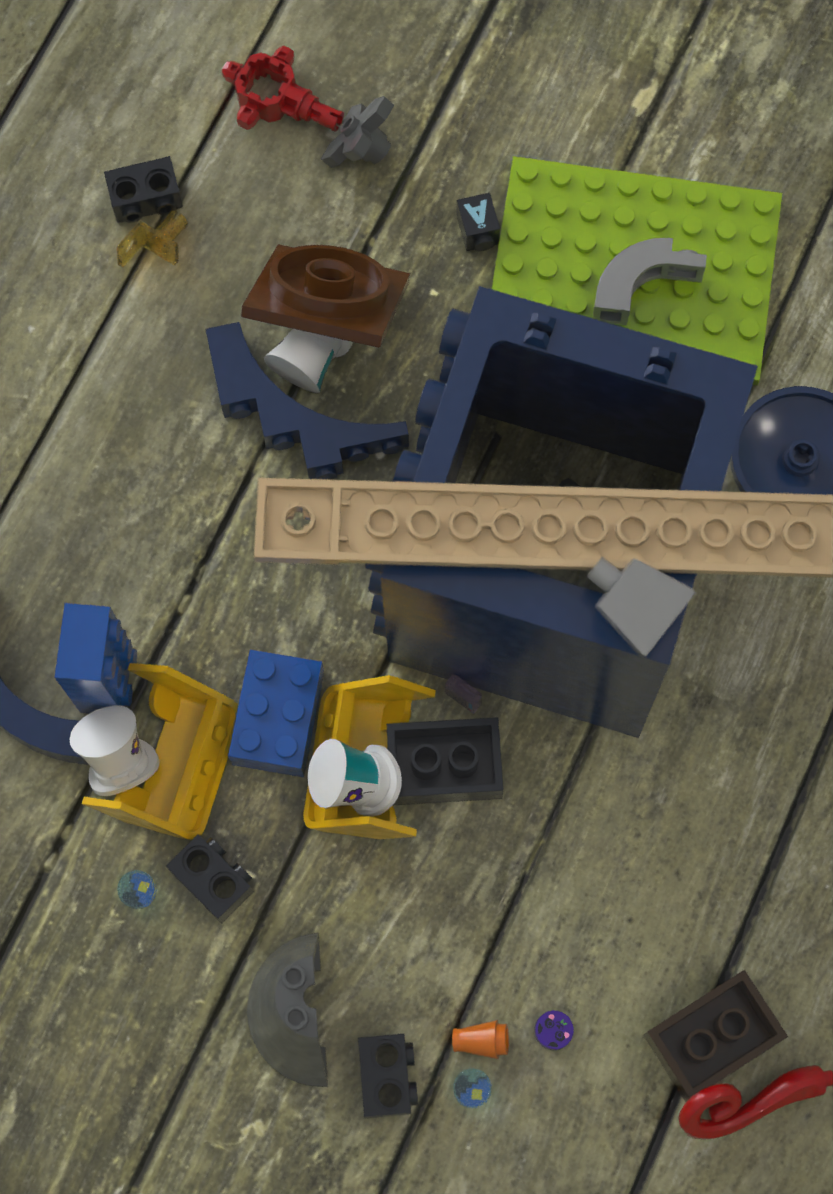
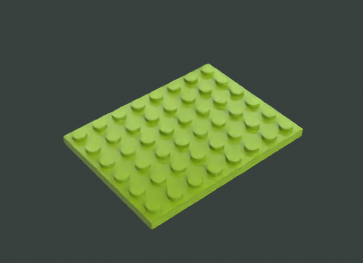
M513 156L492 290L593 318L598 283L605 268L612 259L624 249L638 242L654 238H673L672 251L679 252L680 250L687 249L696 251L698 254L707 255L702 282L663 278L648 281L642 284L631 297L627 325H614L756 365L758 367L752 385L758 386L761 375L782 193Z

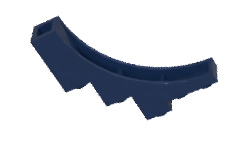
M240 322L205 329L224 418L242 419L250 416L252 412L259 411L266 448L286 450L293 447L295 443L301 442L309 479L333 480L337 475L344 474L342 460L348 459L351 462H357L368 458L371 454L383 452L390 455L402 451L404 447H409V433L406 421L388 424H364L343 421L317 413L286 395L267 377L257 364L245 341Z

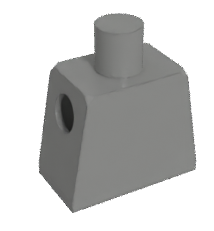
M602 557L587 575L588 579L605 591V594L595 605V608L641 657L647 656L696 593L690 587L635 558L621 572Z

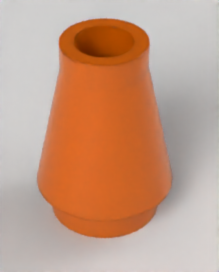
M498 1020L465 1028H454L452 1032L453 1051L499 1059V1055H508V1025L499 1024Z

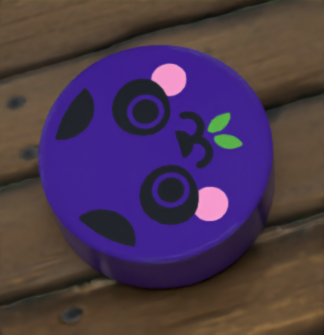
M555 1010L541 1015L534 1028L536 1040L542 1047L548 1050H559L565 1047L571 1041L574 1032L570 1018L563 1012Z

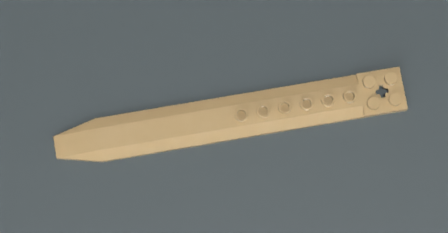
M258 478L254 547L255 562L339 565V563L592 570L603 557L620 571H623L626 565L635 558L662 573L833 578V495ZM295 512H302L304 519L310 520L309 525L303 526L302 530H294L292 525H287L286 523L287 519H294Z

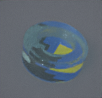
M133 870L126 873L120 879L117 887L118 896L129 908L142 909L153 902L156 896V884L146 872Z
M474 1068L462 1071L456 1077L453 1085V1093L456 1100L462 1106L472 1109L483 1106L490 1098L492 1091L489 1077L483 1071Z

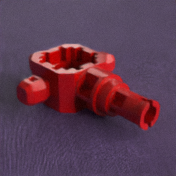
M286 46L279 47L272 57L261 52L250 55L244 66L235 61H227L222 68L223 78L235 85L237 100L240 106L237 113V124L244 129L249 130L253 128L260 118L271 123L281 120L283 115L286 114L296 121L304 120L309 122L313 120L336 132L343 122L344 112L320 103L319 98L313 95L312 90L305 89L295 83L292 69L294 51ZM269 74L271 75V80L282 83L278 90V96L273 95L271 99L266 97L262 101L260 95L250 90L254 85V79L266 78Z

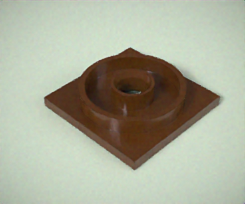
M278 244L244 301L241 317L379 348L407 289L410 273L385 268L371 257L343 247L305 245L293 248Z

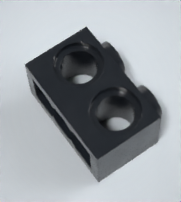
M170 156L104 171L117 223H132L139 221L142 217L154 214L166 215L174 212L176 209L183 208ZM160 186L167 187V189H165L164 191H154L156 188ZM126 194H134L130 199H121Z
M198 834L166 867L222 924L254 892L248 884L252 877L238 863L231 867L222 858L226 851L212 837L205 841ZM197 855L209 857V865L202 872H194L190 868L192 859ZM227 880L234 882L236 888L231 897L223 899L216 895V889L221 882Z
M404 1034L358 1038L365 1119L411 1115V1106L418 1105L416 1081L409 1082L407 1066H415L413 1042L405 1043ZM383 1046H392L398 1052L396 1063L390 1067H383L376 1061V1054ZM386 1085H395L401 1090V1100L395 1106L387 1107L380 1102L379 1093Z

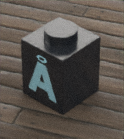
M490 192L458 199L456 216L466 251H486L499 244L500 226Z

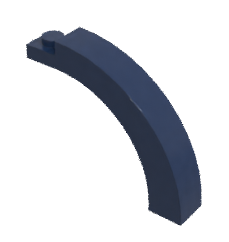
M0 676V727L15 740L38 753L69 763L89 765L70 745L71 732L79 721L51 716L31 707L15 696Z

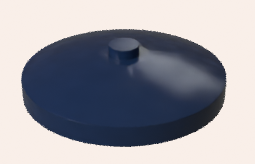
M807 386L787 387L766 394L746 410L730 459L732 474L740 492L833 495V393Z

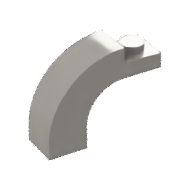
M654 238L629 246L612 259L599 280L593 319L610 324L627 325L631 297L642 284L662 278L701 283L706 267L707 255L698 254L696 251L687 249L680 250L679 252L672 251L673 238Z

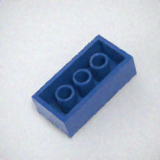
M65 603L54 678L80 713L90 714L100 708L113 705L130 706L133 687L132 684H128L129 671L127 669L129 663H137V650L132 649L131 639H128L126 630H123L121 627L120 619L116 618L109 606Z

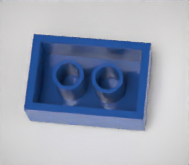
M256 650L249 651L228 754L232 765L304 777L324 678V668L321 661Z

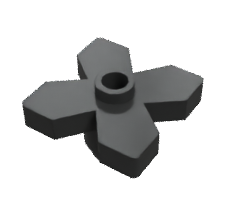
M385 96L374 99L368 107H365L362 103L352 106L342 122L343 125L340 129L342 133L328 145L321 160L331 168L339 166L347 157L352 162L363 159L365 162L379 163L389 152L391 143L387 140V135L378 127L387 119L394 104Z

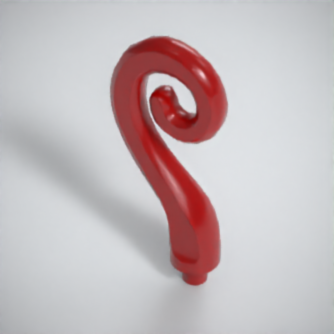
M818 1065L791 1070L768 1084L742 1107H740L742 1104L741 1093L734 1085L726 1083L706 1087L694 1094L682 1107L678 1116L680 1127L689 1137L700 1140L715 1139L732 1134L783 1106L808 1098L823 1096L826 1093L827 1087L833 1086V1071H823ZM710 1107L708 1113L711 1119H701L702 1113Z

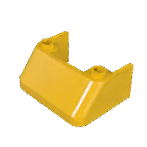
M129 663L128 671L153 683L149 695V707L156 717L165 721L155 749L160 764L157 771L144 782L143 788L135 786L127 791L116 794L114 801L84 797L82 804L129 824L174 837L193 840L198 834L201 836L204 832L228 759L238 704L233 699L169 666Z
M391 675L331 685L326 689L320 701L312 756L320 744L329 739H336L361 751L372 744L381 745L387 749V724L409 722L412 701L434 698L436 690ZM307 787L303 818L305 825L310 829L374 839L416 837L417 829L396 824L397 818L393 806L384 813L372 817L358 814L351 805L322 808L314 802L309 792V787Z

